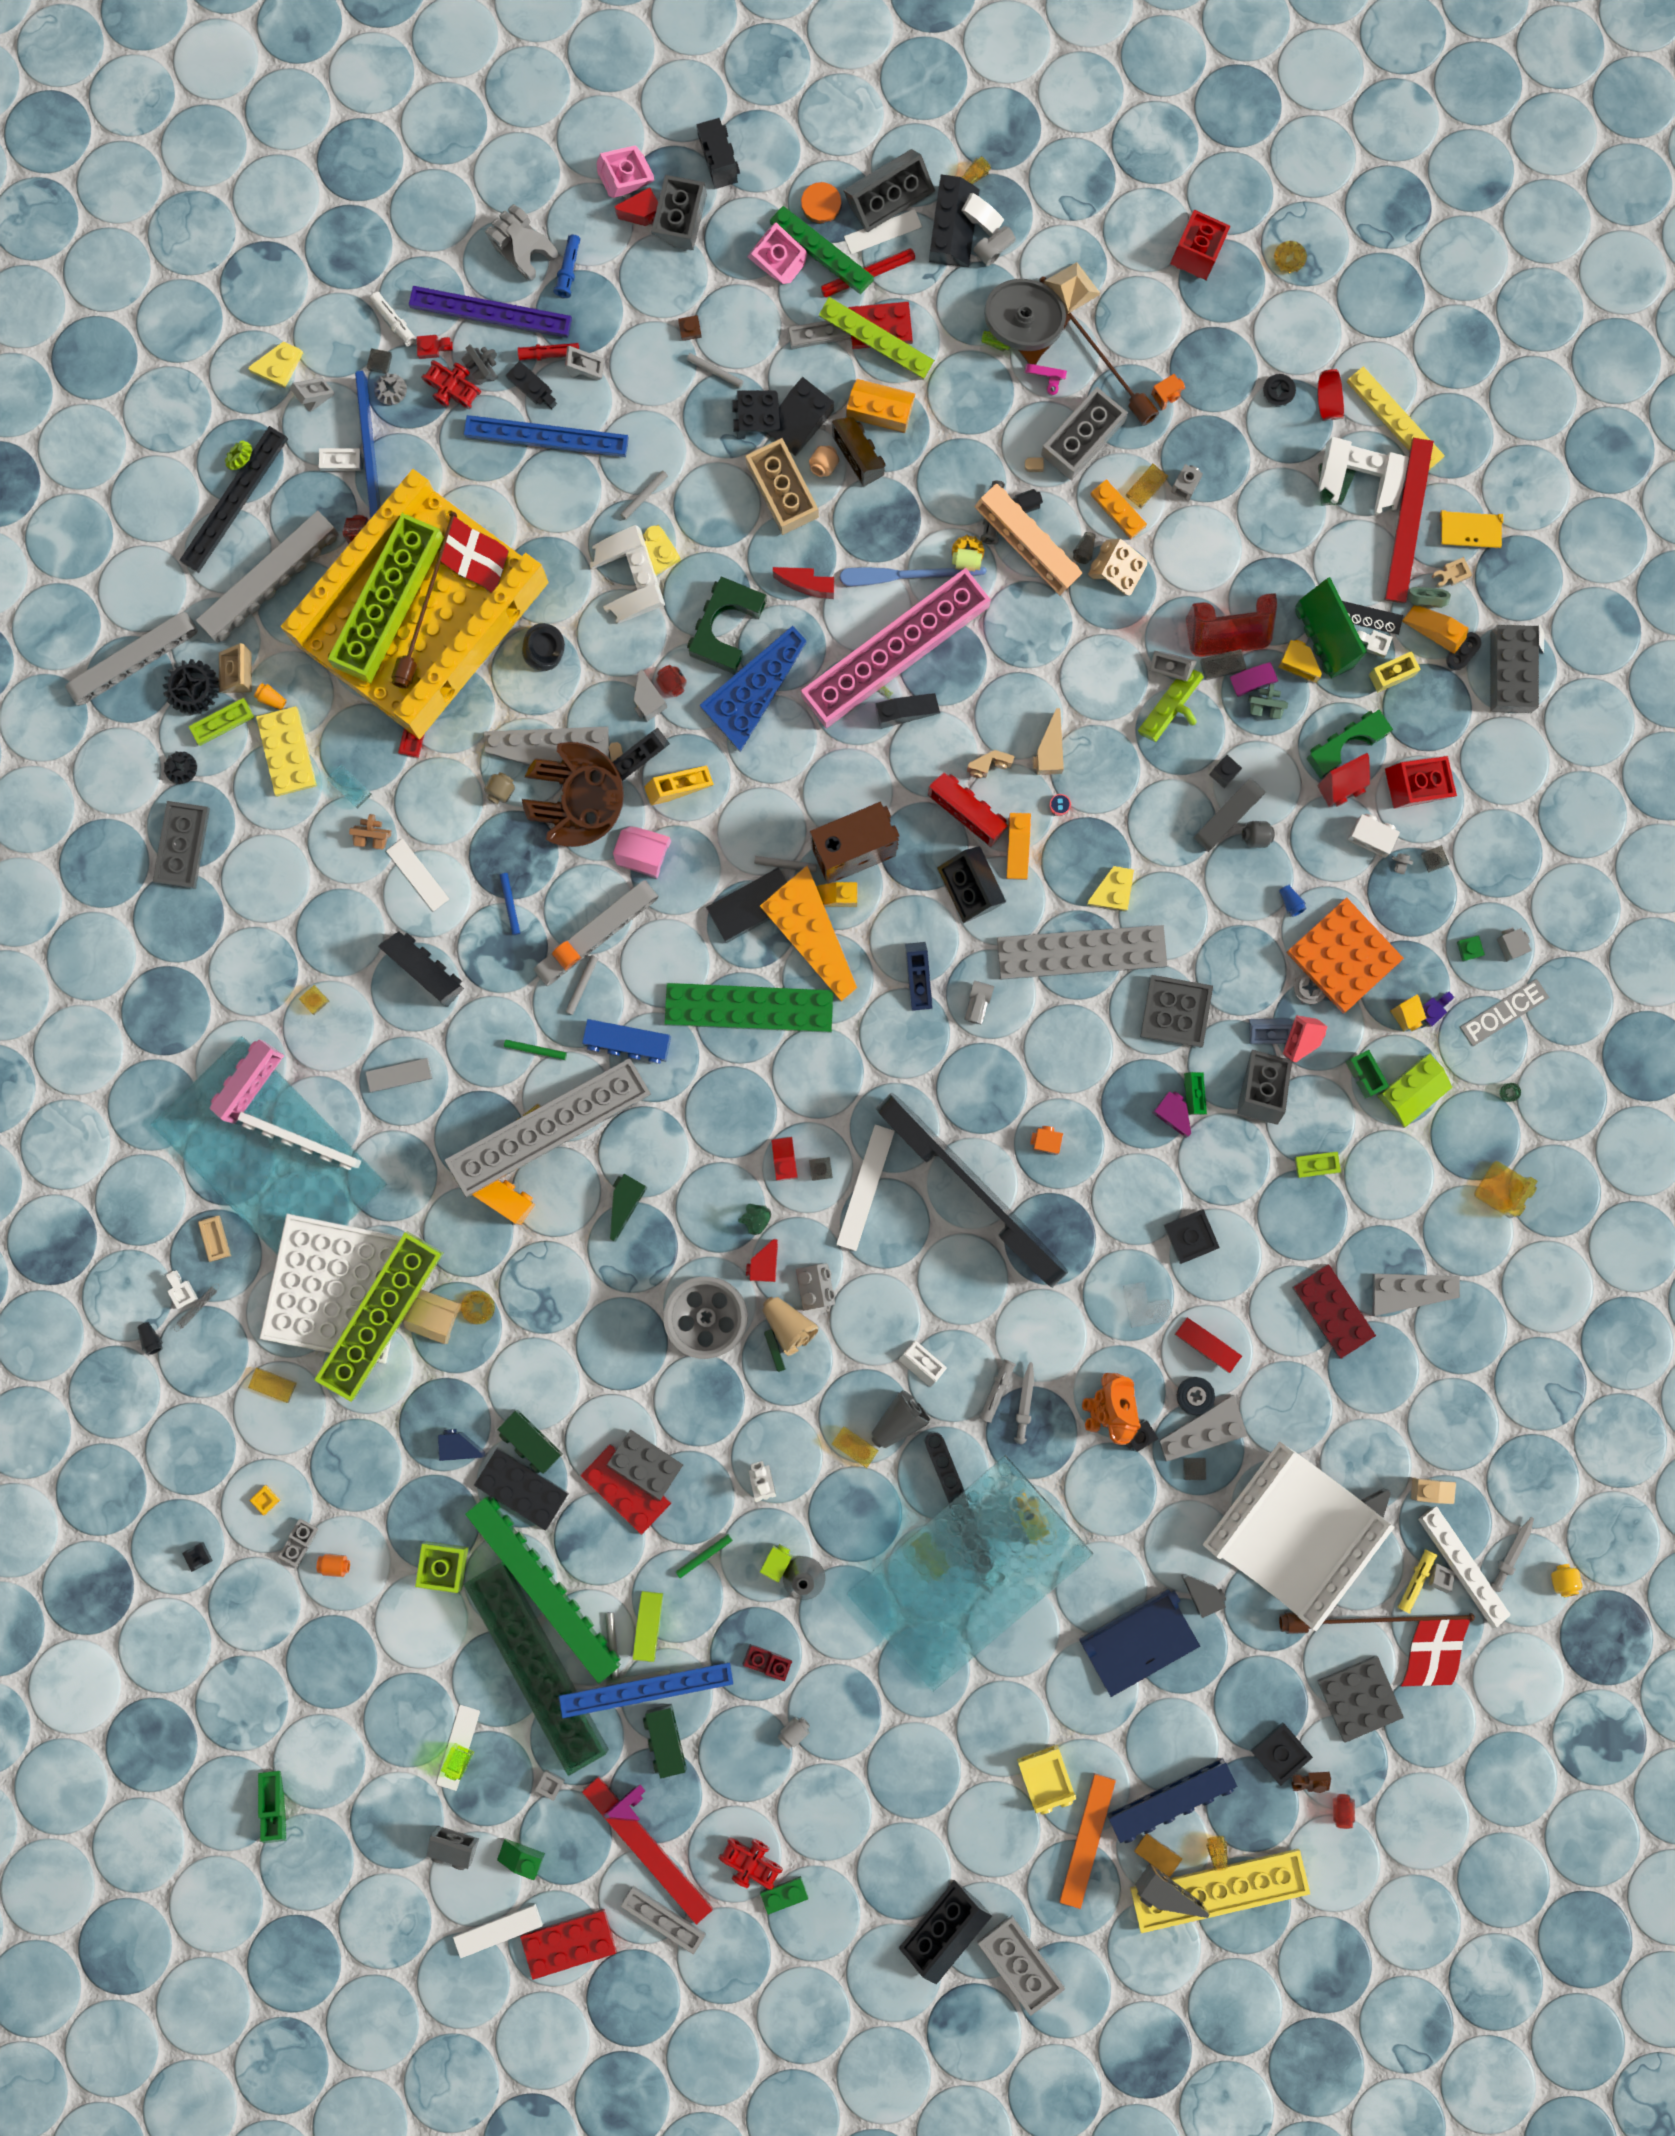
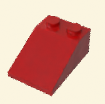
M1194 210L1170 264L1207 281L1231 226Z
M1368 753L1330 771L1317 785L1329 807L1333 805L1339 807L1348 802V797L1354 795L1356 798L1366 792L1365 789L1370 785Z
M1448 756L1400 762L1385 768L1394 809L1457 796Z

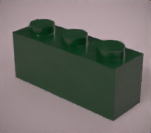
M519 1410L514 1411L497 1429L500 1432L499 1437L507 1444L511 1442L516 1447L514 1451L522 1459L526 1457L531 1462L529 1466L536 1473H546L563 1455Z
M672 1704L647 1710L645 1713L646 1717H643V1724L645 1730H649L651 1737L648 1739L650 1752L654 1751L656 1760H653V1767L655 1773H659L660 1779L685 1773L687 1766Z

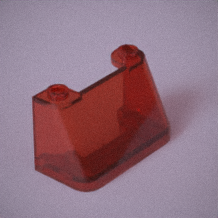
M1276 593L1265 594L1259 597L1256 602V612L1216 617L1214 607L1211 604L1205 602L1192 604L1186 617L1191 652L1197 657L1267 648L1273 639L1277 611Z

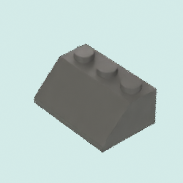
M665 175L651 233L673 247L694 250L707 197L705 182Z

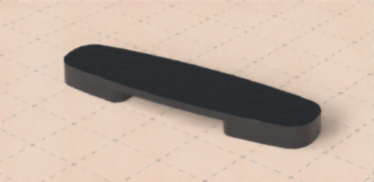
M890 1093L876 1107L882 1118L925 1162H929L934 1156H939L1005 1223V1227L998 1234L999 1237L1048 1286L1053 1288L1068 1274L1066 1267L1041 1240L898 1096Z

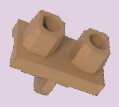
M369 814L368 820H360V825H366L367 827L355 825L349 830V834L353 835L354 846L364 847L366 846L367 837H372L373 848L384 849L386 847L387 839L391 837L392 831L375 828H381L382 821H376L374 814Z

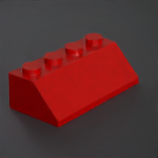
M943 773L929 786L928 796L989 847H992L1007 830V820L999 813L994 814L990 810L991 807L985 801L977 800L974 797V792L969 788L961 787L958 784V779L952 774L947 775Z

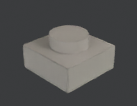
M1439 1564L1432 1565L1429 1586L1445 1593L1452 1592L1454 1571Z
M546 1769L535 1791L554 1801L565 1779Z

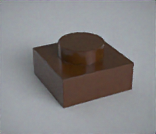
M698 315L678 319L682 341L702 338Z

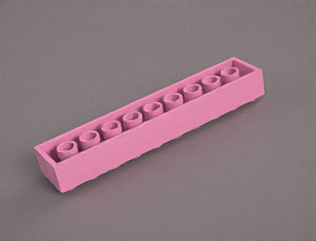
M966 568L803 688L801 690V697L827 729L988 609L991 599Z

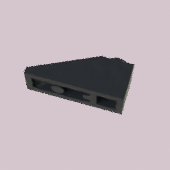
M935 693L894 698L876 703L875 707L880 729L940 714Z
M659 728L653 730L613 761L622 781L670 745Z

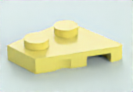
M283 341L249 366L248 369L251 373L285 388L303 352L301 349Z
M1113 866L1091 896L1087 905L1127 911L1134 869Z

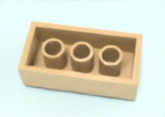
M783 438L745 455L746 465L782 535L819 518V509Z

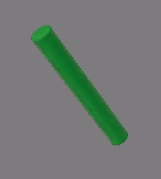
M507 1039L504 1042V1047L561 1060H566L567 1052Z
M727 1534L676 1571L678 1577L682 1578L731 1543L733 1540L730 1535Z

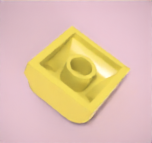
M659 525L647 528L643 538L655 575L657 576L681 561Z

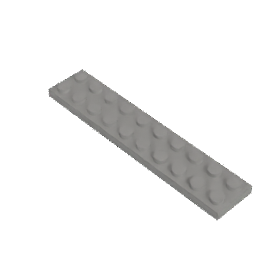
M629 1058L445 1159L444 1162L465 1198L647 1098L651 1093Z

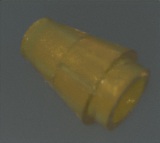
M982 156L978 159L975 158L962 178L974 184L989 174L991 166Z
M1215 1836L1208 1838L1206 1847L1215 1871L1228 1869V1842L1225 1841V1837Z

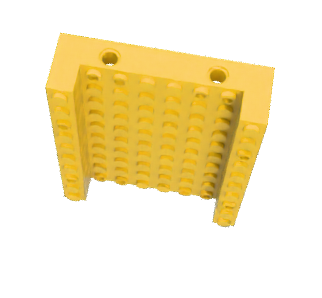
M412 469L280 627L294 645L420 740L549 582L542 564L526 552L523 556L518 554L435 492L429 480ZM455 512L457 518L470 528L498 541L509 551L499 585L492 594L482 586L457 575L447 566L440 563L411 658L417 664L412 684L407 689L393 685L391 676L397 658H402V656H407L441 546L371 684L334 668L329 662L328 657L402 513L440 529L444 537L451 517L449 514Z

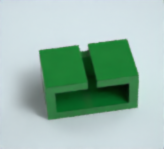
M1370 1050L1345 1061L1353 1077L1360 1079L1356 1083L1365 1098L1371 1097L1389 1087Z

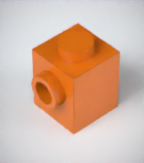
M1042 1126V1129L1038 1128L1036 1133L1032 1132L1030 1145H1033V1150L1058 1155L1063 1133L1055 1132L1054 1127Z

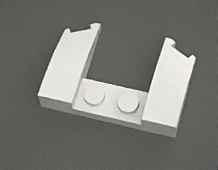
M1332 437L1326 443L1318 491L1321 492L1325 487L1333 494L1330 501L1336 504L1339 500L1346 468L1380 477L1374 514H1381L1382 508L1392 506V511H1395L1403 489L1409 457L1392 452L1388 455L1351 446V441Z
M634 525L592 546V549L595 550L594 562H590L591 569L627 556L637 590L603 606L606 612L612 611L618 617L616 619L617 623H622L665 606L641 529L638 526Z

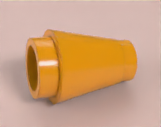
M261 683L254 694V697L258 699L257 702L282 710L287 702L269 684Z

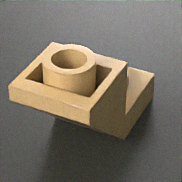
M994 750L970 762L967 772L975 778H986L991 763H995V766L1000 769L1011 768L1015 756Z

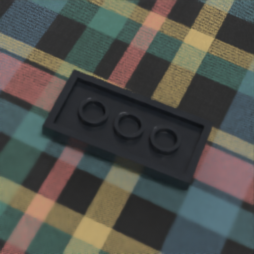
M498 1448L474 1484L475 1487L545 1531L569 1495V1492Z

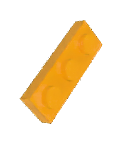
M1107 479L1091 492L1090 495L1130 539L1147 526V523Z

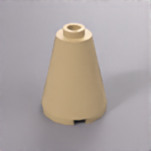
M770 1297L763 1303L764 1308L762 1311L787 1356L798 1352L797 1347L801 1345L806 1346L818 1333L819 1327L779 1297Z

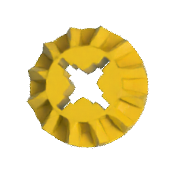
M965 535L959 537L953 543L952 557L953 552H958V548L965 549L967 544L970 546V549H974L977 553H982V559L984 557L982 541L978 540L976 536Z

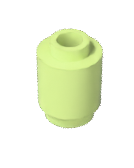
M958 548V552H953L952 565H956L955 569L957 570L966 568L968 571L975 572V570H980L982 553H977L975 550Z

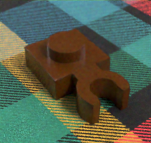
M1330 1772L1308 1773V1776H1292L1293 1782L1291 1784L1293 1791L1307 1789L1308 1792L1322 1793L1330 1789Z

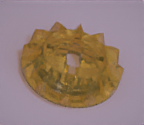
M1285 241L1275 250V265H1278L1281 271H1287L1288 274L1295 271L1298 272L1306 263V250L1298 242ZM1295 252L1293 260L1286 262L1287 256Z
M473 1291L462 1300L461 1312L464 1319L471 1324H484L492 1318L495 1311V1303L488 1293ZM473 1302L477 1304L485 1302L481 1307L483 1315L478 1311L472 1312V1309H474Z

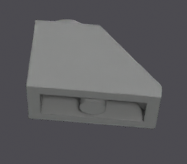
M639 671L634 696L636 705L634 710L640 718L644 717L648 722L667 709V704L644 671Z

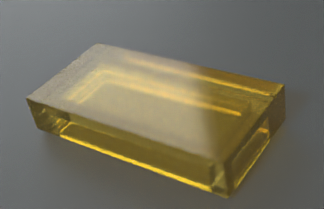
M256 1368L248 1388L289 1403L297 1383L261 1368Z

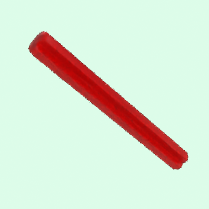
M909 248L864 267V269L875 277L915 260V253L912 248ZM838 278L822 285L821 291L824 297H828L850 286Z

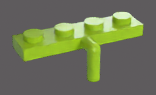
M1193 669L1188 681L1175 679L1137 730L1139 734L1156 742L1178 712L1185 716L1189 725H1195L1197 720L1190 708L1184 706V703L1204 678L1202 673Z

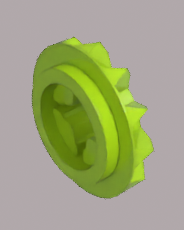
M244 440L239 443L236 442L234 447L226 454V467L230 470H237L243 467L250 459L252 452L251 444Z

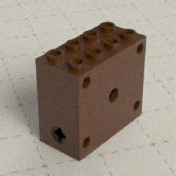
M881 801L810 831L811 848L827 884L834 883L896 857V850H898L899 845L898 837L900 836L896 826H891L890 824L891 815L888 807H883Z

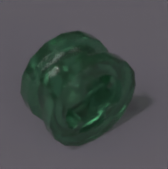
M1507 1083L1501 1087L1499 1094L1504 1101L1512 1102L1520 1098L1521 1089L1516 1083ZM1512 1087L1514 1089L1512 1091H1515V1095L1510 1096L1509 1098L1507 1096L1508 1093L1506 1094V1090Z

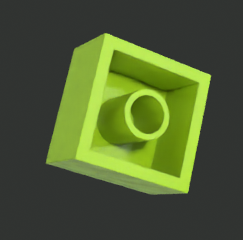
M429 1541L422 1543L415 1587L459 1593L463 1587L468 1547Z

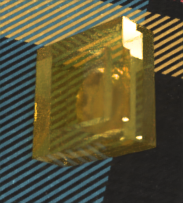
M315 985L299 998L313 1015L329 1002L328 998Z

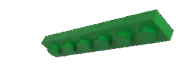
M782 206L770 219L771 225L777 223L810 256L860 295L874 281L873 275L786 207Z

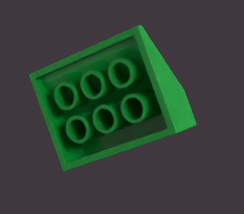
M1329 577L1298 601L1295 606V612L1305 625L1304 631L1307 637H1311L1314 643V652L1317 656H1320L1324 672L1329 674L1332 679L1352 670L1367 651Z

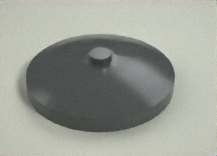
M1012 279L999 284L991 291L986 301L984 317L988 329L1000 342L1014 349L1035 351L1050 346L1060 337L1066 321V310L1060 297L1045 284L1031 279Z

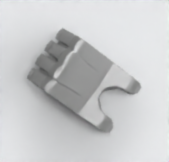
M513 204L508 208L509 213L503 211L499 215L500 219H494L492 222L493 227L489 226L485 233L497 252L511 263L527 280L532 281L536 277V271L530 264V256L535 253H541L548 260H553L558 256V251L547 237L535 231L529 225L531 222L528 218L529 216L521 208Z

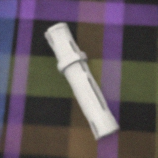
M379 292L373 293L369 301L389 323L393 333L397 334L406 346H411L416 341V337L407 328V323L398 317Z

